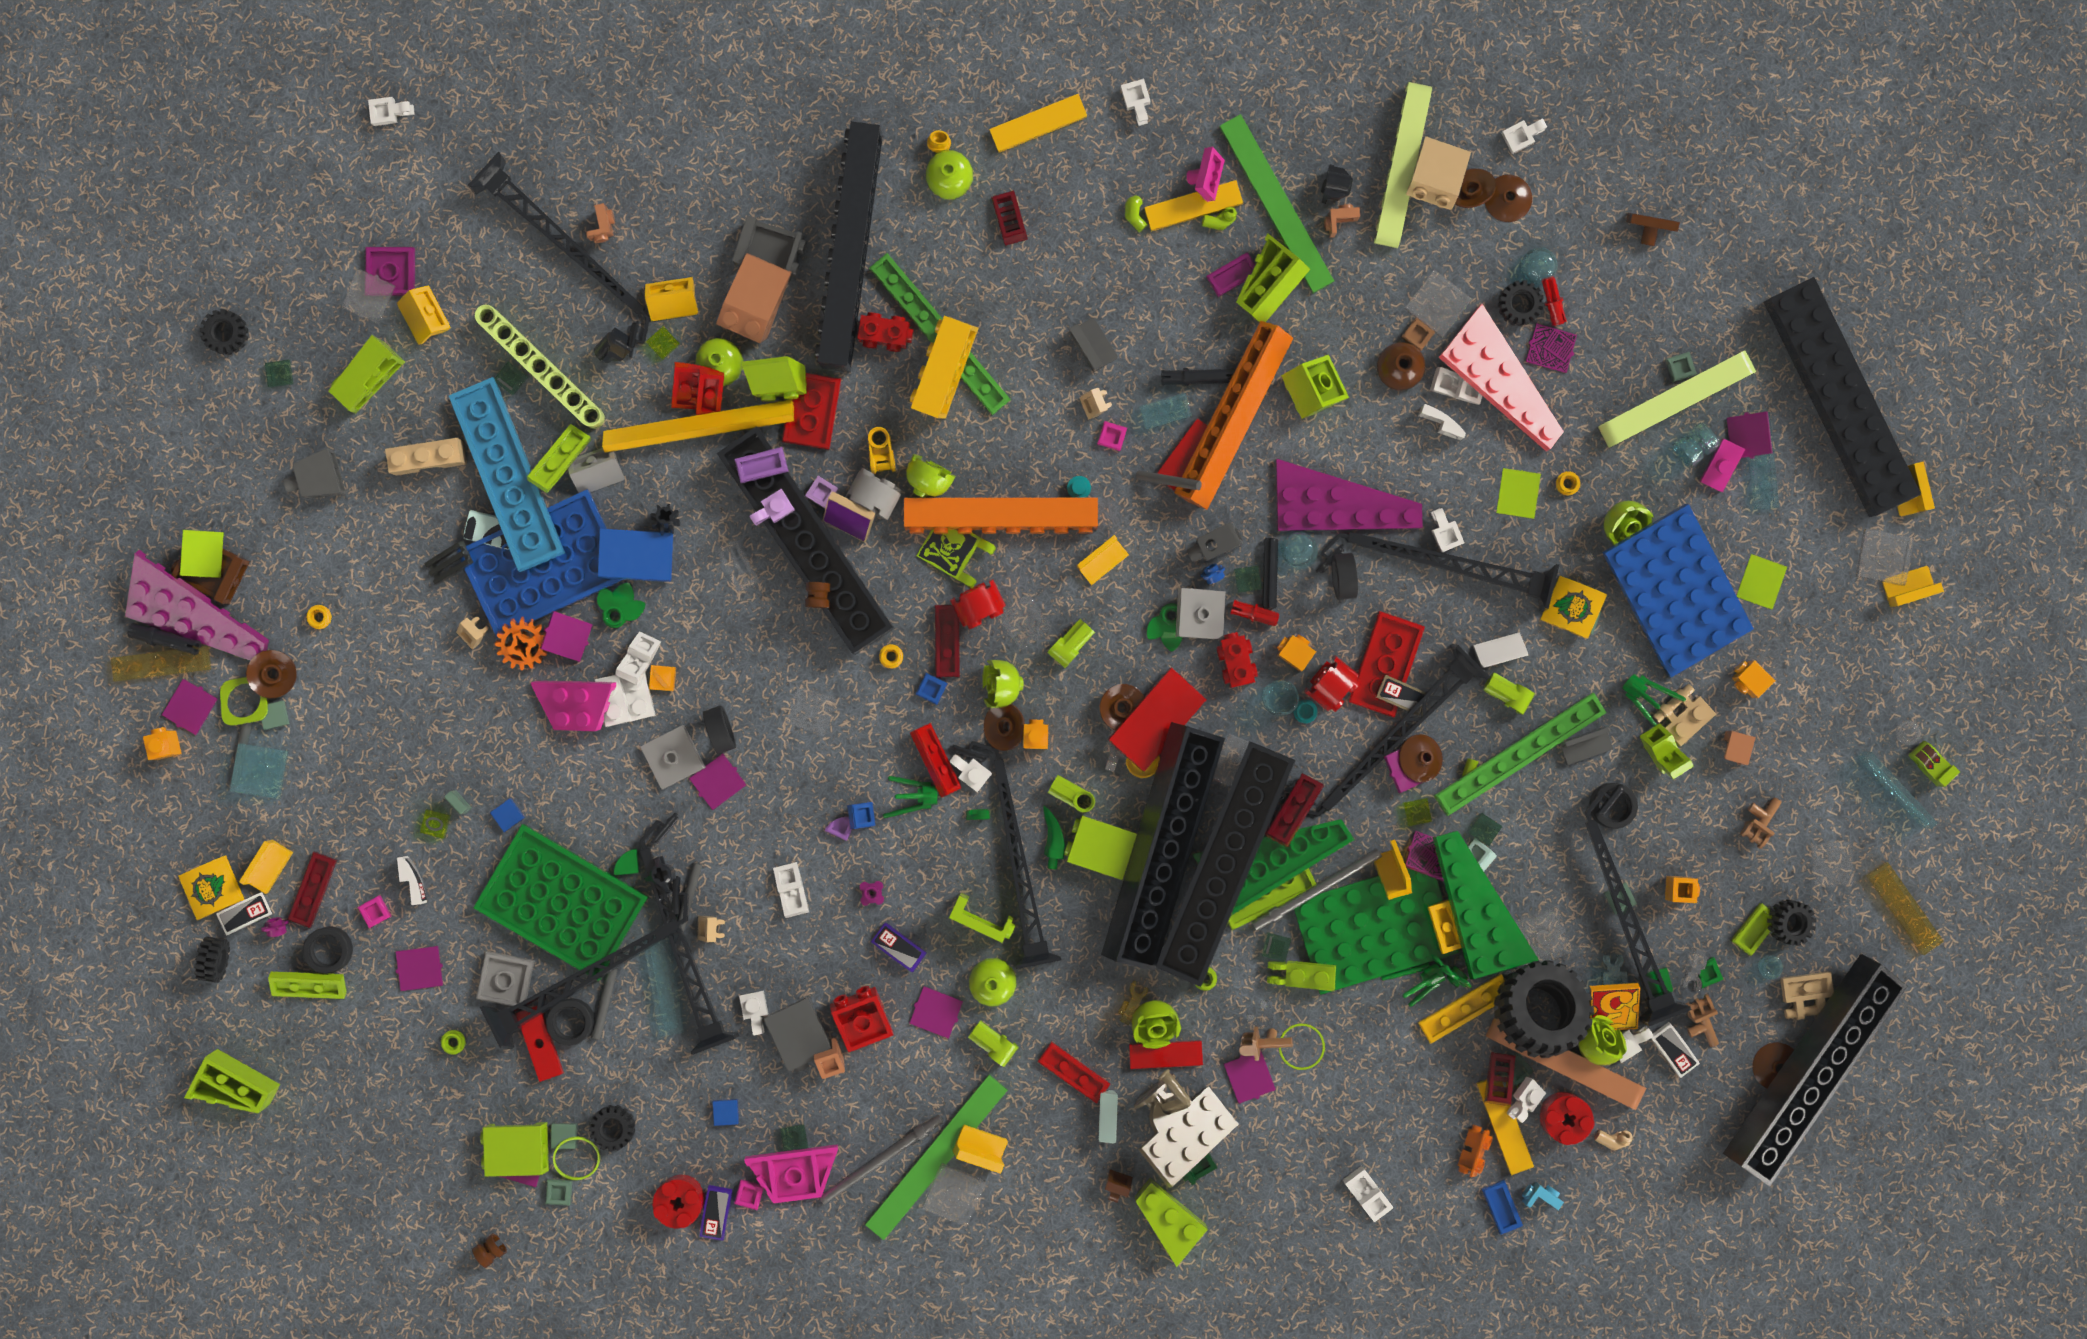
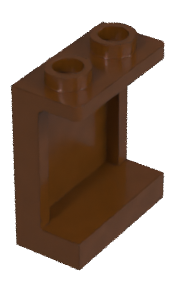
M223 549L221 578L180 576L181 556L172 565L171 573L174 578H181L198 591L213 597V600L230 605L250 561Z

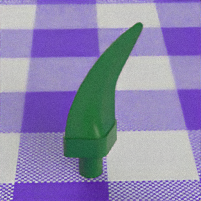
M1044 805V817L1048 828L1044 855L1049 857L1047 868L1056 870L1058 859H1064V838L1057 819Z

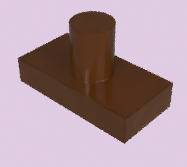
M1628 213L1626 220L1627 223L1644 226L1640 244L1655 246L1659 229L1678 232L1680 222L1633 213Z

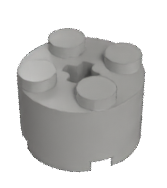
M862 468L856 475L845 498L873 511L875 516L888 521L901 496L902 490L895 487V484L884 478L880 480L873 473Z

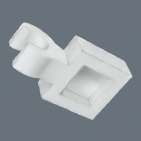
M1144 79L1121 85L1127 111L1135 110L1138 126L1148 124L1145 106L1150 105V98Z
M393 97L368 100L370 120L373 126L397 123V116L415 115L414 105H410L409 101L395 103Z
M1543 119L1529 126L1523 120L1502 131L1501 134L1509 150L1514 154L1534 144L1533 136L1545 131L1547 126Z
M1442 508L1431 512L1434 522L1438 527L1431 531L1441 553L1464 543L1456 521L1448 523Z
M954 754L950 760V763L962 771L958 778L976 792L980 790L992 774L975 759H972L968 764L957 754Z
M764 991L740 995L743 1019L751 1018L753 1035L763 1034L765 1031L762 1016L768 1015Z
M1646 1025L1633 1034L1629 1029L1622 1032L1626 1041L1627 1051L1619 1061L1623 1063L1642 1051L1639 1043L1645 1042L1654 1036Z
M1526 1077L1513 1096L1516 1102L1508 1109L1507 1114L1512 1119L1517 1118L1523 1123L1528 1117V1111L1533 1112L1546 1092L1532 1078Z

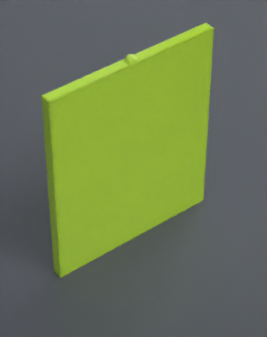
M1503 468L1496 513L1534 519L1541 474Z
M183 530L180 576L221 578L224 532Z
M1751 554L1736 596L1772 610L1787 567Z

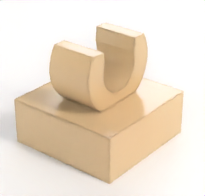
M1099 388L1092 389L1079 397L1088 420L1099 416L1111 407V402L1105 404L1102 397L1107 394L1105 390L1100 391Z
M475 617L471 621L466 618L459 624L456 631L472 650L481 643L483 636L488 630L487 626L483 629H478L475 626L480 620L479 617Z
M698 916L697 940L716 942V938H723L724 933H717L716 926L725 924V921L712 916Z

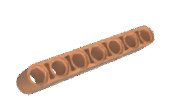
M1494 1017L1486 1037L1634 1110L1637 1109L1647 1089L1644 1086L1601 1065H1596L1583 1056L1569 1050L1557 1056L1553 1055L1550 1058H1541L1540 1055L1535 1058L1527 1055V1051L1521 1053L1515 1049L1516 1044L1513 1042L1509 1044L1504 1039L1507 1035L1504 1031H1499L1497 1025L1500 1024V1020Z

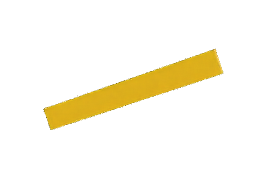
M792 400L606 430L603 431L602 447L605 453L750 429L756 426L762 427L794 421V404Z

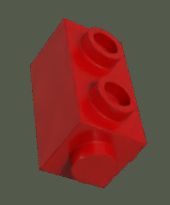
M868 312L867 316L861 315L857 339L863 343V347L876 349L877 345L887 346L886 350L901 352V348L907 349V343L912 344L914 329H910V324L905 321L904 317L891 316V319L881 318V314Z
M1238 632L1224 635L1225 640L1219 641L1220 646L1216 647L1219 661L1224 660L1226 668L1222 670L1224 683H1229L1230 688L1255 683V677H1258L1256 664L1251 663L1249 654L1253 653L1250 639L1246 640L1245 635L1239 636Z

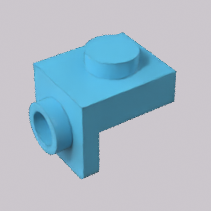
M1536 1181L1533 1186L1531 1184L1528 1185L1522 1194L1524 1197L1522 1202L1529 1208L1532 1207L1538 1196L1558 1211L1564 1203L1558 1198L1560 1193L1549 1185L1544 1188Z

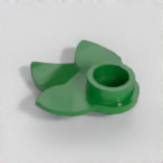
M628 582L619 585L613 593L604 588L599 591L597 603L603 610V621L611 628H619L626 621L636 620L641 616L646 605L643 601L634 600L633 588ZM613 612H618L619 618L616 621L611 619Z
M1169 603L1162 607L1159 616L1150 620L1147 628V638L1152 640L1161 637L1164 646L1173 652L1180 645L1182 637H1175L1176 618L1174 620L1167 618L1169 611H1174L1177 618V604Z
M1435 954L1433 955V960L1440 966L1439 969L1448 975L1446 979L1456 988L1459 985L1467 988L1472 987L1467 981L1469 978L1459 968L1453 966L1450 969Z

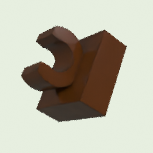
M1110 1169L1105 1185V1190L1110 1191L1108 1200L1118 1203L1120 1195L1128 1197L1133 1177Z

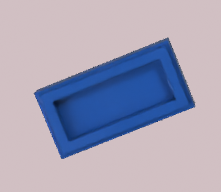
M1504 1179L1481 1188L1500 1235L1523 1226Z

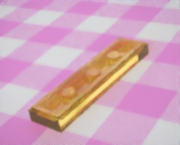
M209 646L193 647L200 650L197 655L178 650H168L111 658L113 682L211 670Z
M1884 862L1866 875L1921 955H1926L1944 942L1888 862Z

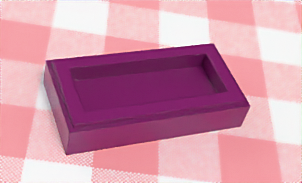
M1246 252L1207 275L1206 278L1217 297H1220L1244 283L1248 275L1252 274L1255 263L1249 253Z

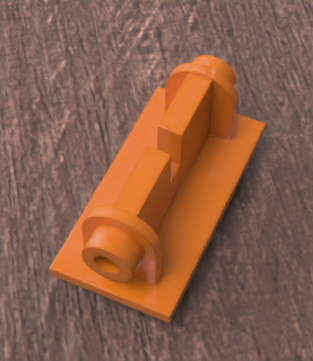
M1474 1124L1472 1129L1469 1128L1464 1145L1472 1147V1152L1463 1149L1457 1165L1459 1166L1458 1171L1468 1174V1171H1471L1469 1177H1475L1477 1173H1482L1485 1165V1160L1482 1157L1484 1151L1489 1150L1493 1139L1492 1136H1489L1490 1129L1481 1132L1482 1127Z

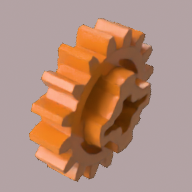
M521 617L520 622L517 623L512 618L510 621L511 626L504 623L502 625L503 631H498L497 637L500 639L496 640L495 646L501 647L497 650V655H504L502 662L510 661L512 669L516 664L519 665L520 670H523L526 664L532 669L534 661L540 664L542 662L541 656L547 655L548 651L540 649L545 632H540L541 624L536 627L533 625L534 619L526 623L524 617ZM512 632L513 640L506 644V638ZM521 640L523 643L527 642L526 648L523 647L522 644L517 645L518 641ZM539 644L538 650L532 654L531 648Z

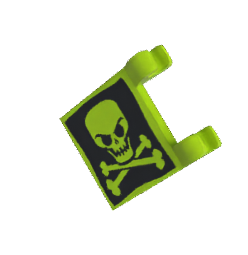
M931 530L916 556L968 587L973 588L976 580L963 572L977 547L988 552L990 555L994 553L996 547L973 533L958 534V530H948V534H934V530Z

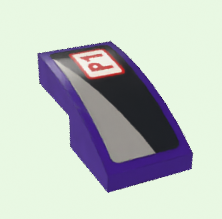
M886 922L871 941L911 972H914L927 954L926 951Z
M713 1185L708 1186L699 1237L724 1240L733 1189Z

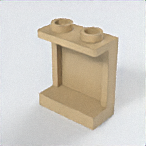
M1425 136L1406 195L1441 208L1452 210L1460 193L1471 152Z

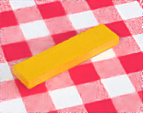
M1076 94L993 127L989 131L997 151L1000 153L1087 118V114L1079 94Z
M1237 180L1218 186L1215 201L1206 202L1198 192H1194L1144 207L1152 232L1204 215L1223 211L1227 207L1243 205V200Z
M1498 974L1417 1022L1429 1043L1437 1041L1495 1006V997L1499 995L1497 990L1505 982L1502 974Z
M1487 1079L1476 1083L1483 1103ZM1494 1081V1086L1504 1087L1503 1082ZM1493 1091V1096L1504 1097V1093ZM1484 1103L1509 1173L1514 1175L1533 1168L1534 1165L1516 1118L1512 1119L1507 1114L1511 1105L1503 1106Z

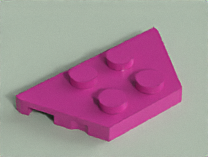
M533 681L531 686L554 730L598 731L604 722V714L608 711L610 705L608 700L611 692L616 688V682Z
M838 1144L745 1156L744 1161L756 1175L759 1184L765 1188L768 1197L773 1203L822 1197L838 1151Z

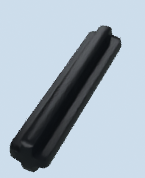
M1265 538L1262 606L1265 609H1275L1277 607L1278 539Z

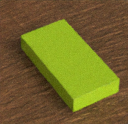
M1759 903L1730 940L1749 956L1753 955L1771 932L1768 930V926L1772 924L1767 923V918L1772 919V915H1769L1770 909L1764 904Z

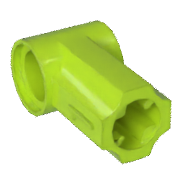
M1079 619L1069 629L1064 637L1061 636L1047 653L1062 667L1066 668L1095 632Z
M1493 672L1490 676L1491 678L1484 685L1483 691L1504 702L1506 707H1512L1516 710V713L1524 715L1535 693L1520 684L1515 685Z
M1057 775L1048 791L1050 795L1080 812L1092 810L1096 803L1095 797L1091 792L1060 775ZM1083 794L1091 798V805L1088 808H1081L1078 804V798Z
M981 1020L968 1036L974 1043L987 1051L989 1057L1003 1067L1006 1066L1019 1048L1016 1043L1012 1044L1006 1039L1005 1035H1000Z

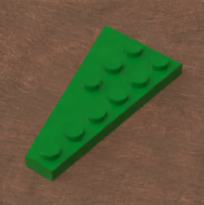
M1342 819L1298 829L1288 847L1269 837H1264L1232 915L1354 841L1353 836ZM1203 852L1192 854L1198 864Z
M1453 831L1432 837L1469 978L1477 979L1538 961V957L1460 833Z

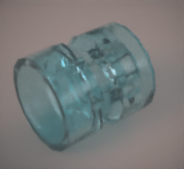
M1701 422L1688 431V436L1683 435L1672 444L1675 453L1690 468H1693L1704 459L1703 454L1709 455L1720 446L1712 430Z

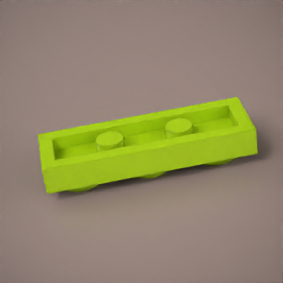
M570 424L529 473L527 481L548 493L588 445L591 437Z
M271 971L268 977L271 996L344 999L346 996L344 974Z

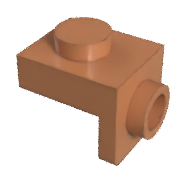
M604 203L594 205L599 229L586 232L587 238L590 241L594 240V243L606 242L609 240L608 237L614 236L611 225L615 224L612 209L608 210Z
M1344 204L1338 206V209H1330L1328 216L1324 217L1325 231H1329V238L1335 237L1337 234L1336 223L1357 222L1360 218V207L1353 208L1352 204Z

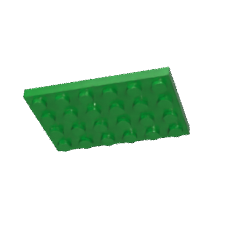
M522 824L473 908L578 970H582L619 949L649 896L529 826ZM608 961V962H606V963H604V964H602V965L608 967L609 964H610V961ZM596 968L595 974L599 973L604 969Z
M1407 868L1411 878L1412 893L1388 900L1381 879L1377 875L1324 891L1294 909L1309 962L1335 965V990L1434 961V954L1441 959L1459 953L1458 949L1445 954H1441L1428 911L1429 906L1443 901L1436 878ZM1318 990L1320 995L1332 992L1327 990Z

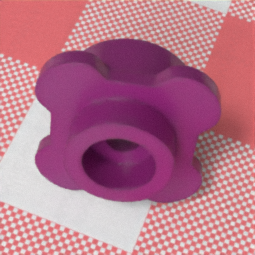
M876 881L875 883L862 882L859 888L862 891L861 904L867 906L869 903L880 905L884 902V897L882 896L883 883L881 881Z
M281 917L268 919L265 926L261 928V931L266 932L268 937L283 935L287 932L286 924L289 923V920H282Z

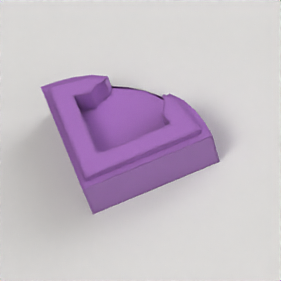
M849 817L834 820L826 827L825 831L847 841L852 831L850 829Z

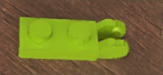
M1297 961L1268 962V968L1272 970H1286V977L1268 976L1267 983L1327 991L1335 990V965Z

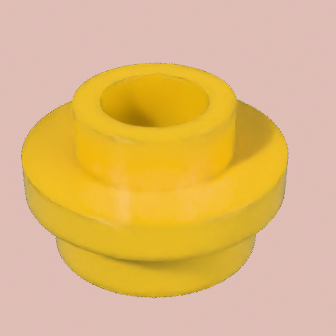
M937 130L928 137L927 146L931 151L939 153L950 149L951 140L946 132Z
M1563 472L1556 479V488L1562 495H1573L1580 488V479L1573 472ZM1565 479L1571 481L1572 485L1570 488L1564 486Z
M315 605L308 610L306 618L311 627L323 629L330 624L332 616L327 607ZM317 613L323 614V620L320 622L316 620Z
M889 644L881 649L879 660L886 668H896L903 661V652L898 646ZM894 652L896 655L895 660L889 661L887 654Z

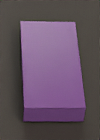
M782 447L735 459L740 483L789 472Z

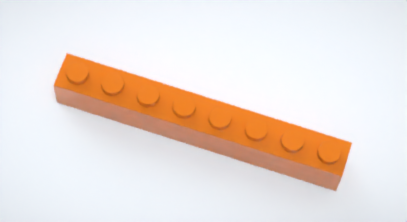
M1260 321L1182 478L1201 481V489L1193 490L1177 487L1174 492L1195 506L1208 510L1293 340V337L1278 325Z
M904 498V528L909 530L910 534H924V530H934V534H948V530H958V534H972V530H982L983 534H996V530H1006L1007 534H1020V530H1030L1031 534H1044L1045 530H1054L1055 534H1068L1069 530H1078L1079 534H1092L1093 530L1098 529V498Z

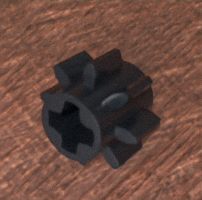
M670 504L666 507L657 505L656 514H650L651 520L654 521L652 529L658 528L661 535L664 532L674 534V526H680V520L676 519L679 516V511H672Z

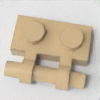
M1690 684L1676 691L1679 695L1684 696L1686 701L1683 702L1673 697L1667 704L1663 703L1660 709H1658L1659 711L1653 715V718L1658 723L1667 718L1670 723L1665 728L1673 735L1678 746H1682L1716 715L1701 696H1698L1694 701L1690 700L1689 696L1695 691ZM1682 703L1686 708L1676 716L1673 710Z
M1828 971L1780 978L1783 1002H1793L1794 1005L1793 1008L1784 1010L1786 1019L1795 1018L1796 1020L1805 1019V1016H1818L1826 1004L1825 998L1831 997L1834 993L1831 972ZM1815 999L1814 1006L1804 1007L1803 1001Z

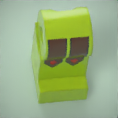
M1922 741L1909 754V757L1918 765L1917 767L1937 787L1947 786L1960 773L1954 765L1949 764L1926 741Z

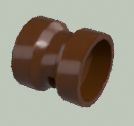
M806 582L808 597L805 599V607L829 608L827 593L830 591V583Z
M494 1233L488 1236L483 1244L479 1243L472 1248L475 1259L484 1268L490 1266L496 1257L500 1258L507 1253L504 1244L499 1247L496 1245L495 1242L500 1238Z

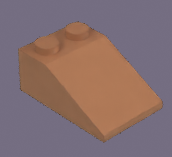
M746 253L724 300L716 324L753 341L762 343L770 333L792 272Z

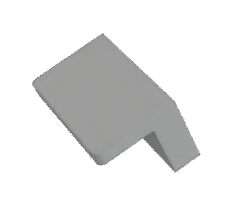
M603 448L578 456L568 468L569 475L578 493L587 489L593 492L625 479L618 464L616 452L604 453Z

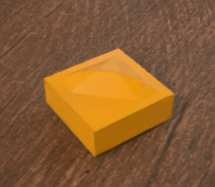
M651 665L649 689L674 691L676 667Z

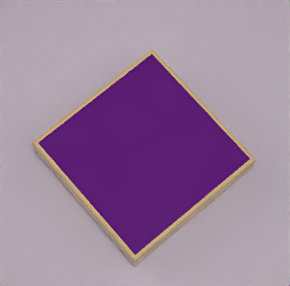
M831 492L822 521L866 542L875 513L835 492Z

